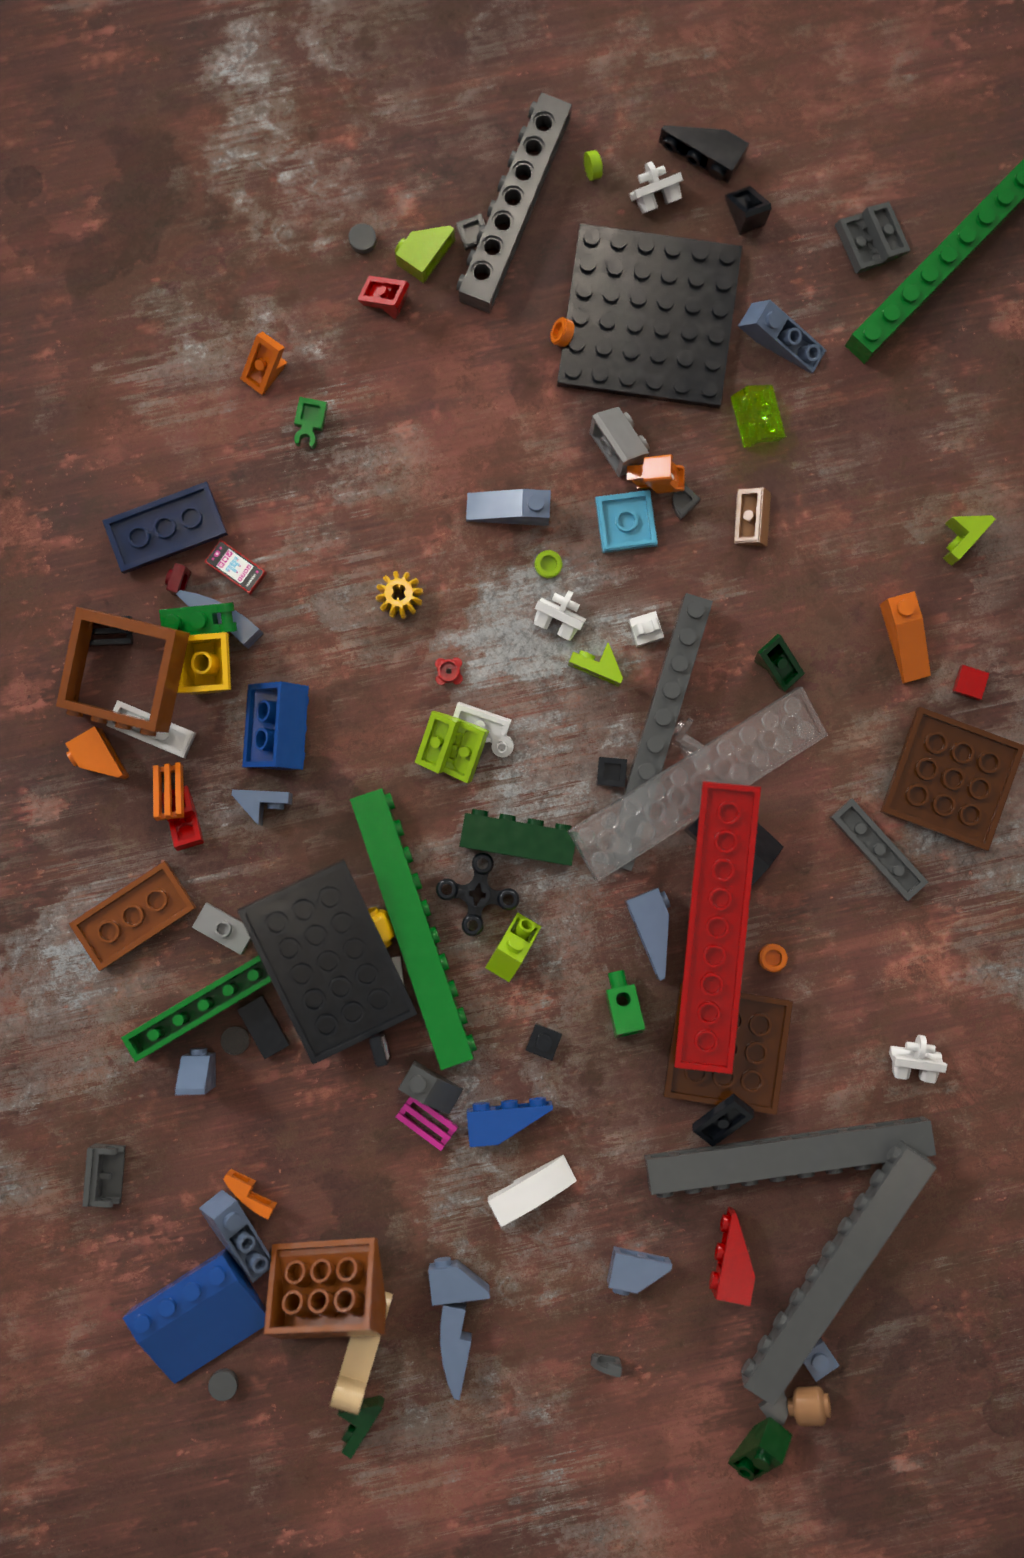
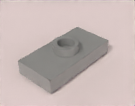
M205 903L192 926L195 930L240 955L244 953L251 940L242 921L209 903Z

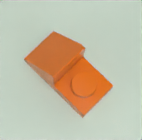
M263 331L257 334L240 380L261 395L265 394L286 366L287 362L281 358L285 347Z

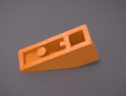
M915 591L886 599L880 604V608L903 684L931 676L923 617Z

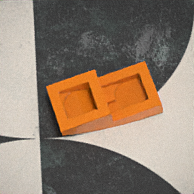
M230 1169L223 1180L231 1192L250 1210L269 1220L277 1203L252 1191L256 1180Z

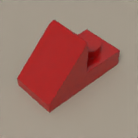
M369 276L357 300L364 306L383 309L396 320L407 298L410 284L404 280Z

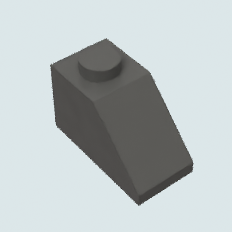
M414 1060L398 1090L424 1105L449 1114L463 1088Z

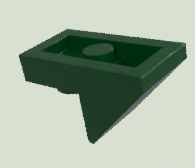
M779 634L773 637L756 654L755 663L766 669L777 687L784 692L805 674Z
M379 1395L363 1399L358 1415L342 1410L338 1411L340 1417L351 1423L341 1438L344 1441L342 1454L352 1459L383 1409L385 1398Z

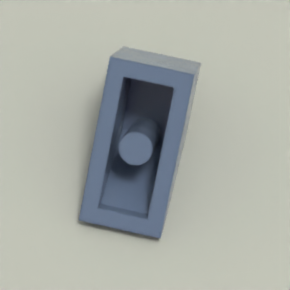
M191 1048L190 1053L181 1056L175 1095H205L216 1087V1052L207 1053V1048Z
M613 1246L607 1277L608 1287L613 1288L612 1291L620 1295H629L630 1292L639 1293L671 1271L672 1263L670 1258Z
M441 1257L435 1259L434 1263L429 1264L428 1273L432 1306L490 1299L489 1284L459 1260L451 1261L450 1257Z

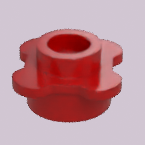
M455 657L445 660L438 658L435 661V667L438 672L435 678L437 684L454 683L459 685L463 681V677L460 674V667L462 666L460 658ZM451 669L452 672L447 674L446 670Z

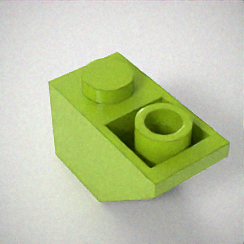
M517 912L485 968L510 982L542 926Z

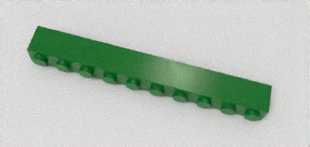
M1024 159L851 335L845 347L863 364L901 328L1024 201Z
M381 788L354 797L350 801L440 1069L443 1070L474 1059L473 1051L477 1050L473 1035H467L464 1024H467L468 1020L464 1008L457 1007L454 997L459 996L455 981L448 980L445 970L450 969L445 953H439L437 943L441 942L437 928L436 926L430 927L427 917L432 915L427 899L421 900L418 891L423 888L418 873H412L409 865L414 860L409 846L403 847L400 836L405 834L400 819L394 820L391 810L396 807L391 793L386 794L384 789Z

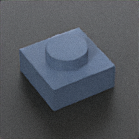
M822 1338L819 1339L803 1362L816 1382L840 1366Z

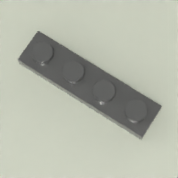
M853 798L849 799L829 817L905 901H909L928 883L924 876Z

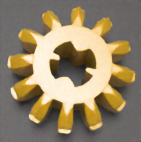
M394 571L393 580H390L387 575L383 577L387 584L386 586L382 584L377 585V590L382 592V594L377 595L376 600L377 602H384L380 607L382 612L390 609L389 616L391 618H394L397 611H399L401 619H405V610L408 609L413 615L416 613L412 604L422 605V600L417 598V596L423 594V589L415 588L419 581L417 578L409 581L410 574L408 572H405L402 579H400L398 571ZM400 590L402 593V590H405V598L399 600L398 597L397 600H394V592Z

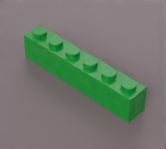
M258 955L122 1036L121 1039L134 1062H137L272 981Z

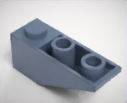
M771 300L751 303L738 326L758 344L809 373L814 372L826 352L823 346Z
M221 1190L199 1208L211 1229L252 1283L270 1269L271 1256L237 1200Z

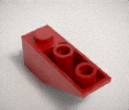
M728 1207L727 1215L723 1214L720 1221V1232H723L721 1243L716 1244L714 1258L718 1262L716 1272H711L709 1289H712L716 1300L750 1306L755 1274L737 1214L732 1207Z

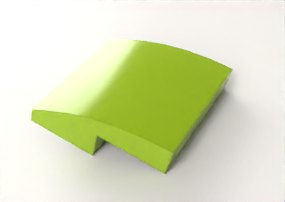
M432 711L415 763L438 774L444 772L465 783L472 782L489 730L465 720Z

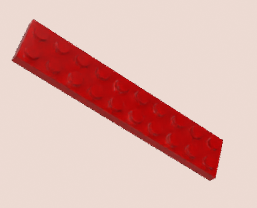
M702 781L675 1068L732 1074L761 794V787Z

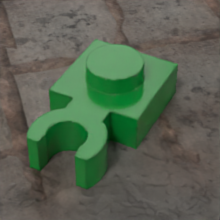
M299 397L294 424L296 427H301V429L297 431L294 437L296 446L300 447L302 438L309 437L310 449L316 447L317 440L314 431L323 432L328 408L327 402Z

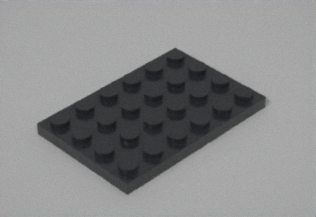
M344 859L237 909L312 1064H316L417 1015L416 1009Z

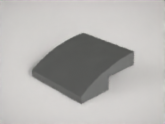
M889 201L867 207L861 214L839 219L835 224V228L856 274L888 263L911 251Z

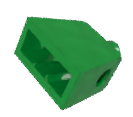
M624 970L608 973L611 989L606 990L605 994L615 1038L643 1033L645 1025L635 984L627 985ZM620 996L626 997L628 1005L620 1006L617 998Z

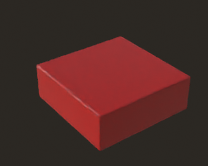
M961 665L952 692L978 701L982 700L990 673Z

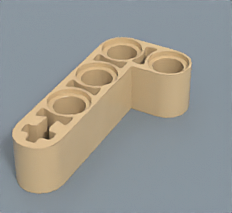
M385 1291L387 1317L393 1294ZM381 1335L350 1337L330 1407L358 1415Z

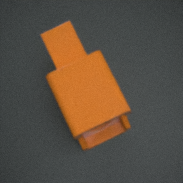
M672 454L644 457V464L627 466V480H631L637 485V489L651 488L657 494L680 492L685 490V468L683 465H676L672 461Z

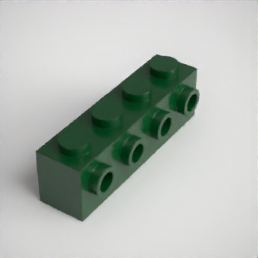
M472 809L471 814L465 813L459 847L572 866L577 832L571 831L572 826L555 823V828L544 826V821L529 818L527 823L516 822V816L500 814L499 819L488 817V811Z

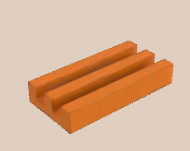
M176 762L172 766L169 763L164 764V767L153 765V817L156 821L184 817L183 765L181 762ZM171 773H175V812H172ZM162 774H164V813H162Z

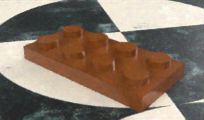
M163 861L70 922L69 925L97 969L102 971L197 907L168 862Z

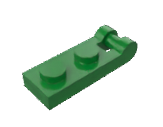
M234 602L159 610L161 626L189 632L190 635L237 631V624L233 622L232 611H235ZM217 613H221L222 623L218 624Z

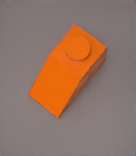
M94 726L65 743L69 749L66 752L67 757L75 767L78 766L82 769L121 779L130 777L101 728Z

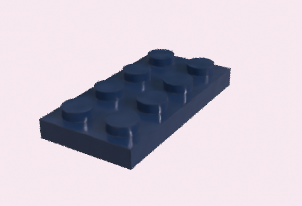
M207 481L102 520L123 574L228 535Z

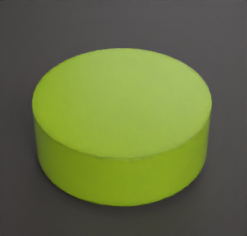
M596 150L584 153V167L590 181L600 179L603 175L602 160Z
M552 550L542 551L535 559V571L542 578H553L562 569V559L558 553Z

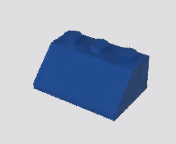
M282 681L248 684L242 767L303 770L309 686Z

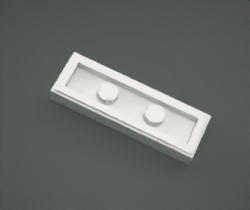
M117 700L113 709L115 712L146 720L150 719V713ZM110 720L106 725L182 758H186L196 735L195 732L171 723L169 733L157 732L156 737L141 734V728L133 727L132 730L115 727L116 722Z

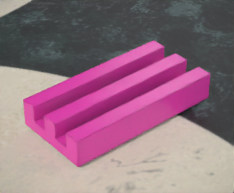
M412 1097L408 1098L395 1117L440 1151H442L445 1144L458 1129L456 1124L437 1110L420 1103ZM414 1102L448 1127L447 1133L412 1108L411 1104ZM407 1111L421 1123H423L436 1134H438L440 1137H442V1140L439 1141L437 1138L432 1136L430 1133H428L426 1130H424L422 1127H420L418 1124H416L414 1121H412L410 1118L404 1115L405 1112Z

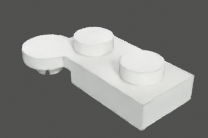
M462 702L457 703L453 717L489 730L486 743H492V751L498 757H507L512 753L514 743L507 736L511 719Z

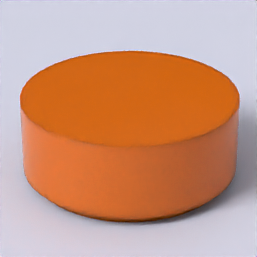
M561 317L554 323L551 330V341L554 345L566 347L570 343L574 334V322Z
M766 944L758 953V962L766 971L778 972L787 964V953L780 945Z

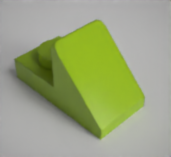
M992 515L957 516L949 519L945 524L957 536L946 547L949 552L943 559L950 565L960 560L996 518Z
M609 643L605 647L600 662L595 661V656L588 652L580 650L578 654L573 651L568 666L617 687L620 686L623 677Z

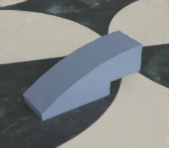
M182 590L176 593L187 606L221 603L197 593ZM236 610L232 611L233 622L237 624V631L231 633L249 649L264 633L245 616ZM217 613L218 624L222 623L221 613Z
M466 1302L443 1304L440 1324L442 1363L453 1398L460 1400L472 1333L462 1331Z

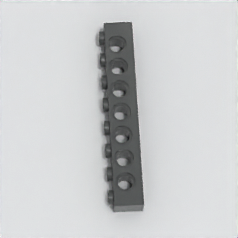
M542 92L538 101L532 102L528 113L530 121L527 127L523 126L519 133L518 143L520 145L518 150H513L509 157L507 166L510 169L507 176L502 175L499 181L497 191L500 193L496 201L492 200L487 212V216H489L486 225L482 224L477 235L479 244L476 250L472 249L469 253L466 264L469 266L466 275L461 274L458 280L456 290L459 291L460 302L490 314L571 119L572 104ZM541 126L548 127L549 130L540 131L538 128ZM537 151L539 154L536 156H531L528 154V152ZM520 175H526L529 177V179L521 181L517 177ZM514 199L519 203L513 206L509 205L507 201ZM500 224L509 226L506 230H499L496 227ZM494 248L497 249L499 253L496 255H489L486 253V251L488 249ZM485 273L489 277L486 280H478L476 275Z

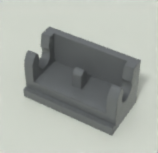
M94 1143L87 1148L82 1207H113V1204L121 1203L126 1145Z

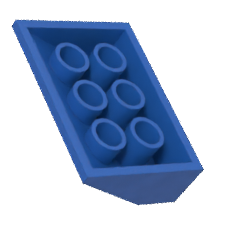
M225 1248L132 1307L123 1317V1320L141 1348L175 1384L265 1327L266 1307L246 1274Z

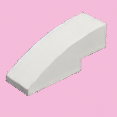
M563 1154L514 1180L513 1184L488 1196V1203L500 1226L503 1227L553 1198L577 1180Z

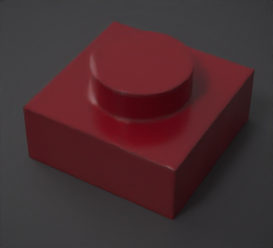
M175 563L173 570L170 569L166 575V590L177 596L176 593L179 590L185 591L191 571L186 566Z

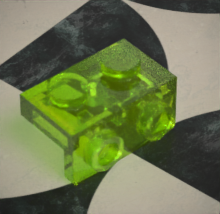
M748 385L731 396L744 448H749L758 442L780 441L786 437L773 385Z

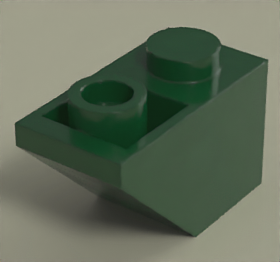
M768 1417L751 1429L730 1457L728 1464L737 1470L740 1476L752 1481L783 1464L793 1434L774 1419Z

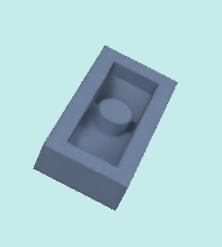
M232 789V796L249 816L261 826L263 825L264 804H267V809L284 810V805H292L293 794L289 792Z

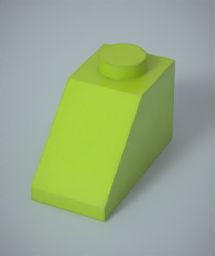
M449 225L411 232L406 239L402 238L396 246L395 256L397 265L424 283L454 243V228Z

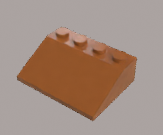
M377 1238L272 1244L264 1327L265 1335L281 1340L385 1335L387 1304Z

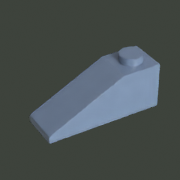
M514 489L467 493L466 521L549 526L551 490Z
M654 888L625 900V903L656 978L663 980L666 973L669 926L667 908L671 907L665 891L660 893L658 888Z

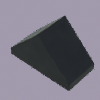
M748 186L725 195L739 235L765 226L772 209L771 203L754 188Z

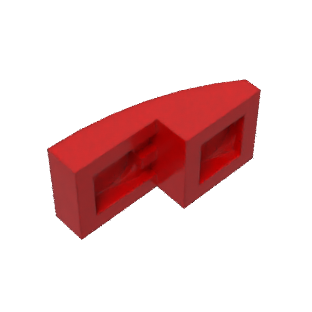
M184 786V817L167 819L173 845L177 851L204 843L189 787ZM173 789V790H172V812H175V811H176L175 789ZM164 792L162 793V805H163V809H164Z

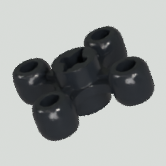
M478 853L473 857L472 868L474 870V877L470 883L460 885L450 878H444L436 886V893L440 899L449 901L454 898H460L467 903L468 913L461 924L463 932L468 936H477L483 931L484 922L481 913L485 906L496 904L502 909L510 911L515 909L520 901L519 895L514 889L505 888L501 891H496L488 885L487 877L494 867V861L487 853ZM481 858L488 861V866L485 869H480L477 865L478 860ZM478 883H481V891L486 893V897L481 898L479 903L475 905L474 897L470 896V891H474ZM445 884L452 886V893L449 895H445L442 892V887ZM506 894H511L514 897V901L510 905L503 902V897ZM470 920H475L478 923L476 930L468 928L467 924Z

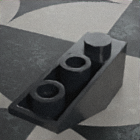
M664 125L659 138V143L667 151L678 153L685 157L691 165L700 166L708 171L713 178L729 183L744 159L749 146L748 142L726 129Z

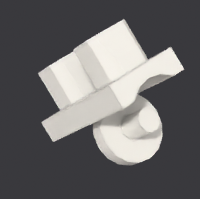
M651 161L645 163V173L638 175V180L640 184L648 181L649 185L629 193L631 201L636 200L642 214L658 208L654 193L662 190L666 204L681 199L679 182L683 181L681 172L659 180V176L666 174L665 167L655 168Z
M569 590L565 597L557 593L554 594L552 601L561 604V606L542 597L535 606L537 612L534 624L543 629H548L553 618L562 621L557 635L568 641L573 638L578 630H581L586 618L567 610L569 608L577 612L580 604L571 600L573 592Z
M917 1035L915 1042L907 1041L905 1047L890 1046L889 1055L892 1059V1072L894 1077L898 1079H909L911 1068L920 1069L918 1074L920 1080L935 1084L939 1073H946L947 1064L943 1063L941 1052H935V1045L927 1044L924 1035Z

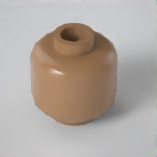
M820 1386L796 1387L793 1391V1398H788L789 1416H795V1420L800 1427L824 1426L827 1418H831L829 1393H824Z

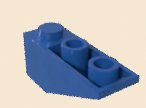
M546 1097L530 1098L529 1103L518 1104V1100L515 1099L503 1100L499 1106H490L489 1102L473 1103V1108H467L469 1146L499 1145L553 1110L552 1101H546Z

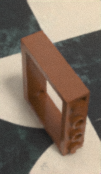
M76 607L56 707L67 709L66 714L71 716L83 717L84 714L91 715L90 720L98 723L108 724V720L116 722L115 727L132 730L133 727L141 728L140 733L156 737L157 732L169 733L190 633L101 611ZM94 623L166 640L149 720L78 702Z

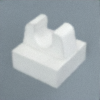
M656 611L629 619L637 647L664 639Z

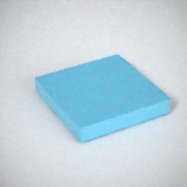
M650 490L595 497L602 553L658 545Z

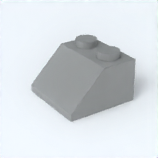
M615 407L594 414L589 433L620 478L627 473V466L642 464L644 457H648V450L650 448L646 439L642 435L638 436L633 429L634 422L627 412L623 413L619 407Z

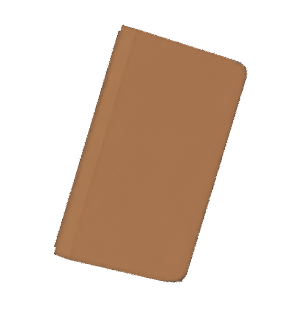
M764 487L738 489L734 544L767 546L771 493Z

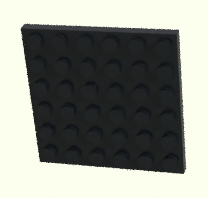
M580 223L567 311V319L574 322V334L570 343L566 347H562L557 386L720 409L742 246Z

